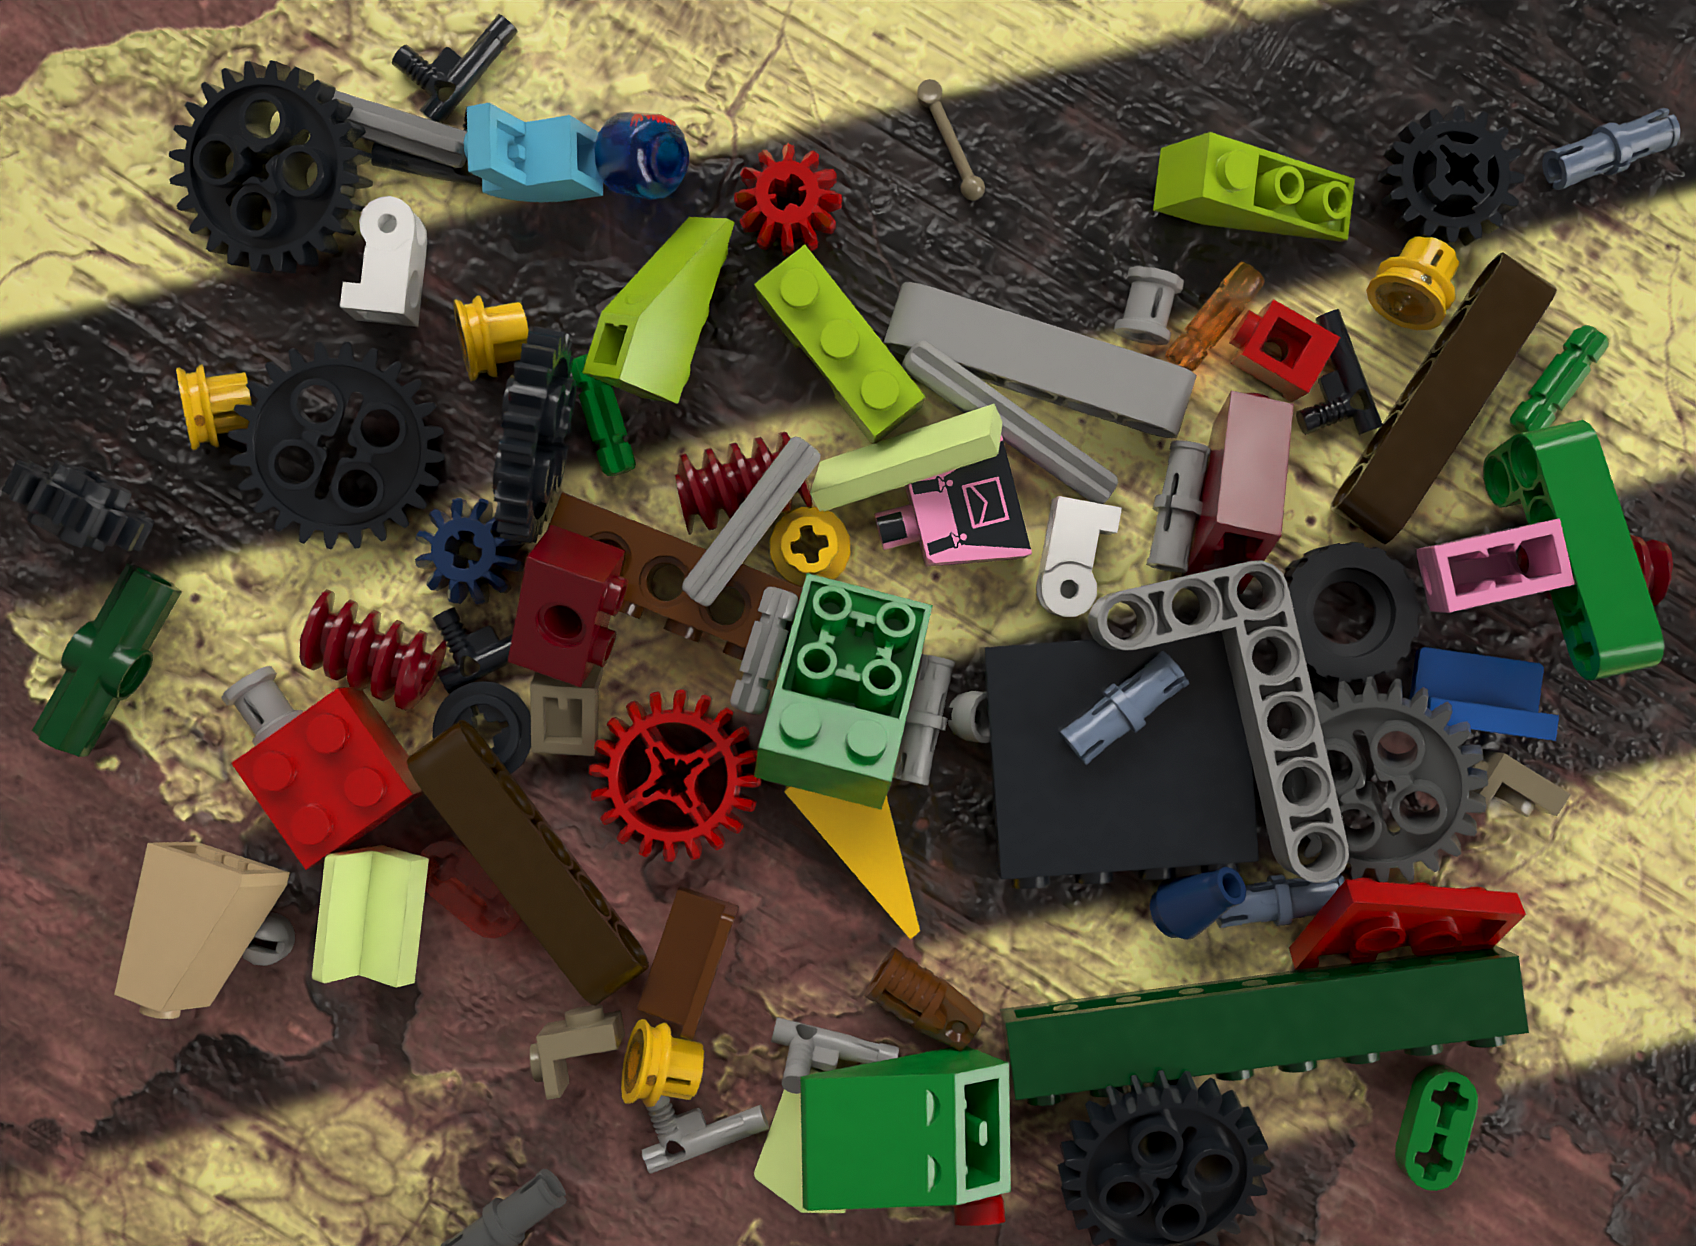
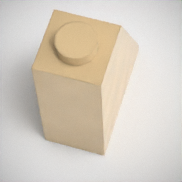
M199 842L148 843L114 995L139 1004V1012L141 1014L160 1019L178 1018L181 1010L210 1006L287 886L290 872Z

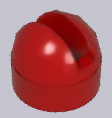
M1002 1194L960 1205H953L955 1225L980 1226L1006 1222Z

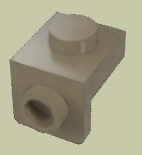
M602 1005L582 1006L565 1012V1020L549 1022L536 1036L537 1043L530 1046V1066L534 1081L536 1083H544L547 1100L560 1098L569 1085L566 1058L618 1049L625 1036L621 1010L604 1013Z

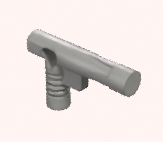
M780 1017L776 1019L771 1039L773 1043L789 1046L782 1086L786 1091L794 1094L801 1093L800 1076L810 1075L811 1067L831 1071L836 1069L838 1059L867 1064L898 1058L899 1047L869 1042L848 1034Z
M660 1096L654 1107H646L649 1111V1116H651V1122H654L653 1127L656 1128L655 1132L658 1134L657 1137L660 1143L643 1149V1160L646 1163L648 1172L652 1174L769 1129L766 1114L760 1104L707 1125L701 1109L695 1108L676 1115L674 1114L675 1111L672 1108V1103H670V1098ZM669 1140L676 1141L685 1150L671 1154L667 1151V1143Z

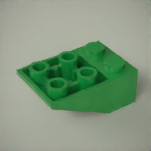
M807 573L759 744L754 777L881 810L892 781L933 605Z
M968 1046L962 1051L950 1047L800 1076L802 1198L805 1210L960 1205L1011 1192L1008 1062Z

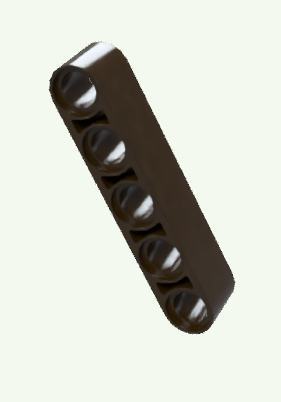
M1504 252L1498 254L1486 266L1468 291L1383 421V426L1379 427L1339 488L1330 509L1384 545L1395 538L1411 518L1549 307L1556 294V286Z
M459 720L407 758L408 768L421 790L587 1002L594 1006L598 1005L649 968L647 956L635 936L487 742L471 724L465 720Z

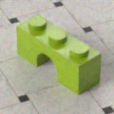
M803 245L754 284L760 304L796 349L800 347L815 364L831 386L836 400L871 444L882 440L922 408L926 396L806 245Z

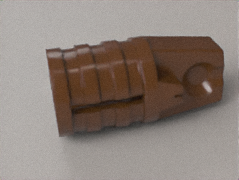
M893 948L882 961L864 995L872 1002L875 1001L880 1004L881 1008L894 1013L895 1017L901 1021L909 1023L915 1030L959 1051H962L977 1034L984 1013L949 984V982L941 977L938 978L926 967H921L917 961L911 957H906L897 948Z

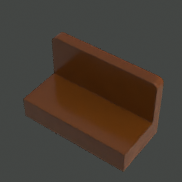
M682 886L678 888L637 1010L683 1025L681 1037L693 1040L739 908L738 905Z

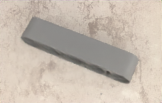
M904 282L901 286L883 342L889 350L906 356L910 348L917 341H927L984 382L1165 438L1178 437L1196 380V374L1181 366L943 290L912 282Z

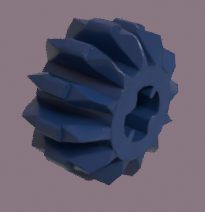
M456 498L452 500L451 505L452 519L437 509L430 512L431 522L438 528L436 534L427 531H419L416 534L417 541L422 544L431 545V553L422 554L415 559L416 566L423 569L437 567L426 583L427 587L430 590L439 591L449 585L447 592L448 601L456 604H461L469 592L475 604H487L490 597L488 583L498 592L508 593L512 587L502 574L504 568L514 572H522L525 565L524 562L518 559L508 557V550L519 549L525 543L500 538L501 534L497 533L498 521H495L494 517L492 518L493 503L485 499H479L471 512L466 500ZM463 542L474 543L475 546L483 549L479 562L468 560V558L459 554V549Z

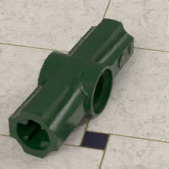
M126 564L96 619L84 624L68 642L61 659V666L66 671L32 729L39 737L38 740L56 750L64 751L77 757L89 756L120 700L127 699L138 689L151 668L153 653L149 649L182 593L174 583L137 565Z

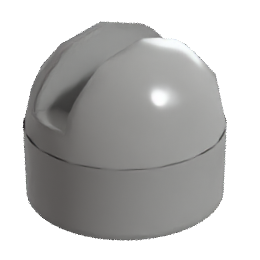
M969 691L957 695L949 705V708H953L952 720H947L953 734L966 741L988 743L989 729L986 692Z
M269 912L254 937L278 942L276 950L252 944L251 941L242 956L253 965L260 966L271 965L285 958L292 950L295 942V932L290 921L281 914Z

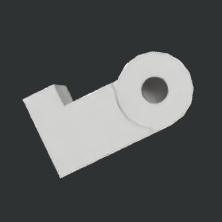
M392 196L379 197L368 203L363 209L359 220L360 232L366 241L361 284L343 282L340 308L358 321L418 327L427 250V230L420 218L401 199Z
M1062 496L1052 499L1036 584V595L1041 606L1047 612L1060 617H1076L1085 613L1093 605L1097 596V582L1092 573L1099 533L1111 535L1118 532L1121 507Z

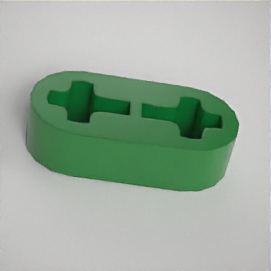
M1438 1064L1426 1067L1416 1075L1410 1089L1395 1146V1158L1402 1172L1417 1186L1425 1190L1438 1191L1449 1187L1456 1181L1462 1169L1478 1109V1094L1471 1081L1457 1070L1447 1065ZM1448 1085L1449 1088L1457 1093V1098L1454 1103L1444 1102L1440 1110V1106L1431 1097L1434 1090L1445 1091ZM1432 1145V1148L1441 1154V1158L1438 1163L1428 1162L1424 1170L1415 1160V1156L1418 1151L1422 1153L1429 1152Z

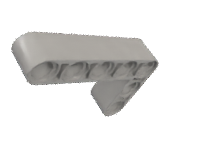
M1250 561L1118 591L1099 598L1090 610L1088 628L1093 639L1102 647L1110 650H1136L1221 630L1271 848L1276 861L1285 870L1314 883L1327 882L1336 878L1345 869L1349 858L1348 842L1290 592L1283 573L1275 565L1265 561ZM1245 574L1254 576L1263 588L1261 603L1253 610L1243 606L1237 596L1239 580ZM1182 588L1192 591L1200 602L1198 617L1189 625L1181 623L1175 618L1172 611L1174 595ZM1119 602L1130 606L1137 617V626L1134 633L1124 640L1116 638L1107 626L1108 612ZM1263 638L1269 639L1275 645L1278 656L1275 667L1266 674L1259 672L1252 661L1253 648ZM1283 702L1291 711L1292 724L1290 730L1285 735L1275 738L1267 726V716L1274 705ZM1300 767L1307 778L1306 790L1299 799L1288 801L1282 791L1283 779L1290 770ZM1316 832L1321 839L1322 849L1320 855L1314 862L1302 865L1297 856L1298 845L1305 835Z

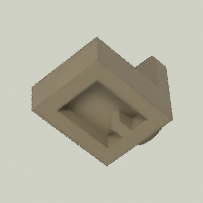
M594 665L581 688L535 672L530 684L531 752L595 756L597 750L594 749V745L599 740L598 688L603 676V667Z
M1482 749L1483 760L1471 766V768L1487 771L1488 786L1472 791L1486 798V807L1491 799L1494 798L1506 807L1526 817L1530 815L1532 810L1558 816L1570 797V793L1507 754Z

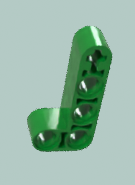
M1579 420L1512 436L1486 456L1483 464L1485 489L1491 501L1499 508L1522 504L1528 525L1560 519L1575 585L1552 589L1549 592L1574 668L1584 679L1597 680L1656 666L1661 662L1664 654L1662 631L1599 438L1594 428L1588 422Z

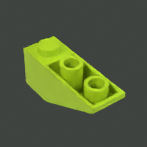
M1208 132L1161 148L1153 210L1202 225L1342 242L1348 240L1355 179Z
M689 217L601 312L582 373L641 398L678 404L683 387L690 375V364L701 329L709 315V303L720 268L728 254V243L735 222L726 218Z

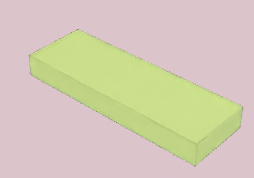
M991 404L820 461L810 494L818 510L827 511L995 457L999 452L1003 422L995 404Z

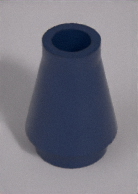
M1223 867L1214 872L1166 879L1160 883L1157 891L1151 896L1150 913L1155 925L1164 935L1170 938L1190 940L1198 936L1232 907L1243 903L1246 898V887L1238 872L1230 867Z

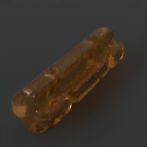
M1245 262L1238 263L1223 280L1222 285L1224 288L1219 287L1215 290L1186 326L1185 331L1187 334L1182 333L1166 351V359L1172 364L1192 372L1195 371L1207 357L1206 349L1211 350L1215 347L1245 309L1243 303L1248 304L1263 287L1265 279L1262 274Z

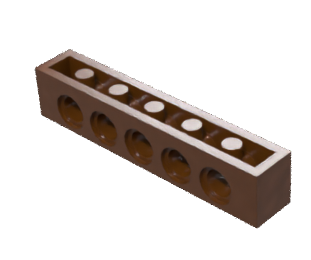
M564 492L561 493L548 528L554 525L605 544L617 542L621 545L623 550H625V563L621 569L620 577L628 579V588L619 612L640 619L644 608L668 617L663 629L698 643L703 632L726 640L722 652L739 660H743L755 620L760 622L762 612H759L758 609L764 590L767 587H776L794 593L798 596L799 604L802 587L741 564L723 589H735L742 595L744 612L736 622L722 625L713 618L710 605L706 607L697 603L684 591L673 600L662 601L655 595L652 587L655 573L667 565L679 567L686 579L707 549ZM783 649L780 663L783 661L786 649Z

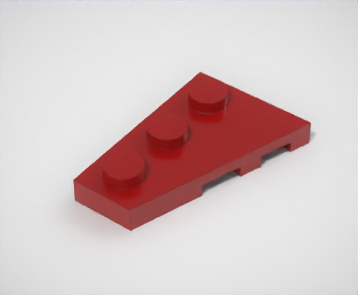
M1369 878L1346 879L1291 944L1289 951L1294 968L1298 970L1317 968L1319 956L1348 953L1353 964L1375 961L1378 953L1405 946H1410L1412 953L1417 957L1490 949L1526 913L1518 893L1489 891L1483 887H1468L1465 889L1431 886L1425 882L1399 884L1374 882Z

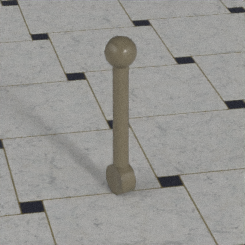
M924 80L918 87V101L922 106L930 108L963 180L960 188L962 195L971 201L978 200L985 193V184L980 177L973 174L940 102L942 87L935 80Z

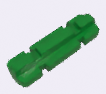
M1584 325L1581 328L1575 329L1564 343L1562 354H1556L1528 392L1530 399L1526 402L1522 401L1511 415V426L1520 433L1550 427L1556 419L1554 413L1557 410H1563L1590 373L1591 363H1597L1609 347L1607 336L1590 325Z
M588 354L574 359L571 373L573 379L576 380V386L582 389L578 396L592 441L595 445L599 444L600 447L596 454L601 471L606 476L621 475L634 469L636 461L631 445L628 442H624L623 439L627 432L613 387L582 373Z

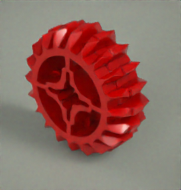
M685 689L675 691L673 709H667L662 692L650 693L649 703L652 713L647 715L642 705L637 701L628 703L626 705L627 714L634 724L629 726L617 717L611 718L607 722V726L619 738L618 742L599 739L594 745V749L599 753L611 757L610 763H596L589 766V775L608 777L609 786H603L591 792L592 800L600 802L612 798L615 807L609 809L600 817L604 825L611 824L621 816L628 825L619 832L617 840L621 844H625L637 831L643 834L644 838L639 846V854L644 857L651 854L657 840L663 841V857L666 862H673L676 859L679 842L685 843L687 854L691 860L699 859L702 855L700 841L702 836H705L710 846L715 850L723 848L725 840L718 826L722 824L729 831L739 834L744 827V823L732 812V809L736 807L743 811L752 812L757 804L756 800L752 797L740 793L741 787H759L762 783V779L754 777L755 773H743L742 765L757 761L758 750L749 749L739 753L736 747V743L743 741L750 735L749 728L742 726L729 735L723 726L732 719L734 711L730 707H725L714 720L708 717L707 713L712 706V697L707 694L699 698L694 711L689 710V696ZM670 722L691 725L706 733L713 741L693 752H683L677 749L668 737L664 738L656 725ZM641 737L647 747L645 752L651 763V773L643 785L629 792L626 780L627 760L632 747ZM698 757L703 758V762L690 770L691 773L684 779L687 790L677 791V784H675L670 789L665 785L655 792H650V787L662 780L661 777L668 771L667 765L664 762L666 759L675 758L676 766L682 761L689 764ZM724 757L727 767L726 792L720 806L712 814L704 802L706 798L700 788V776L705 768ZM658 799H668L675 802L684 814L688 813L694 824L673 826L660 823L647 816L641 808Z

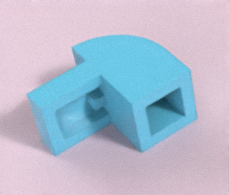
M491 103L467 106V133L464 137V152L468 161V172L482 178L483 193L503 199L526 202H560L603 196L602 134L571 115L524 122Z

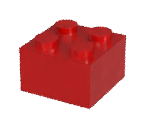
M352 687L335 689L231 763L305 870L324 863L329 853L345 850L424 794L408 768L407 758L409 755L364 691H359Z

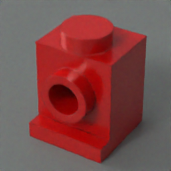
M1273 299L1260 310L1258 315L1248 310L1237 325L1229 340V344L1238 348L1230 364L1281 392V397L1292 403L1310 392L1341 337ZM1266 342L1276 343L1280 347L1282 352L1280 361L1263 352Z

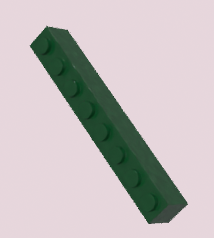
M1496 945L1490 949L1418 957L1416 955L1378 959L1372 962L1340 964L1000 1009L1006 1062L1009 1063L1010 1087L1015 1100L1026 1099L1027 1104L1033 1106L1057 1104L1065 1099L1064 1094L1089 1091L1093 1097L1107 1098L1106 1087L1109 1085L1125 1094L1128 1091L1127 1086L1130 1085L1131 1076L1137 1075L1142 1083L1152 1082L1153 1085L1158 1070L1164 1071L1169 1085H1176L1184 1071H1190L1192 1077L1215 1074L1218 1080L1238 1081L1254 1076V1069L1278 1066V1069L1283 1072H1306L1317 1068V1061L1341 1058V1061L1347 1064H1368L1380 1060V1052L1404 1050L1405 1054L1412 1056H1429L1443 1052V1044L1466 1041V1044L1472 1047H1497L1507 1043L1506 1036L1529 1033L1519 956Z

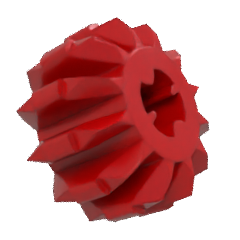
M788 143L784 145L782 150L783 161L775 162L771 153L767 150H762L758 157L763 172L753 168H743L740 173L741 180L749 189L736 192L734 194V201L737 208L747 211L740 219L742 230L747 233L761 229L757 238L758 247L767 250L778 237L781 238L783 255L789 257L794 253V239L801 238L804 245L810 251L818 248V240L813 228L823 233L832 234L834 232L836 221L828 212H834L842 208V195L829 190L837 182V175L833 169L817 171L819 165L818 153L814 150L810 151L799 163L796 162L794 146ZM793 191L799 193L800 207L790 203L784 211L778 209L777 195L782 198H788Z

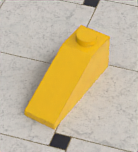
M787 786L784 791L909 939H912L920 932L887 796L880 810Z

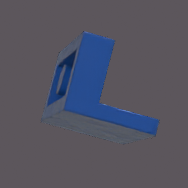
M1421 647L1416 650L1409 700L1412 699L1417 691L1425 687L1428 689L1426 708L1432 711L1448 701L1452 704V715L1447 723L1448 726L1468 721L1471 730L1556 741L1559 715L1538 712L1544 672L1542 664Z

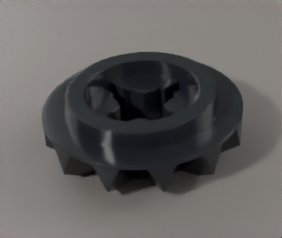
M473 682L454 690L444 699L436 712L432 728L433 739L459 720H465L476 728L478 726L476 716H478L477 705L479 713H483L487 722H508V727L502 728V732L493 736L495 747L492 750L509 773L512 774L525 763V759L531 749V711L527 708L519 693L496 682Z

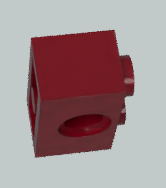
M551 525L527 556L508 662L580 688L594 665L604 667L613 650L617 634L615 630L608 628L610 616H616L619 612L628 588V579L620 577L625 550Z

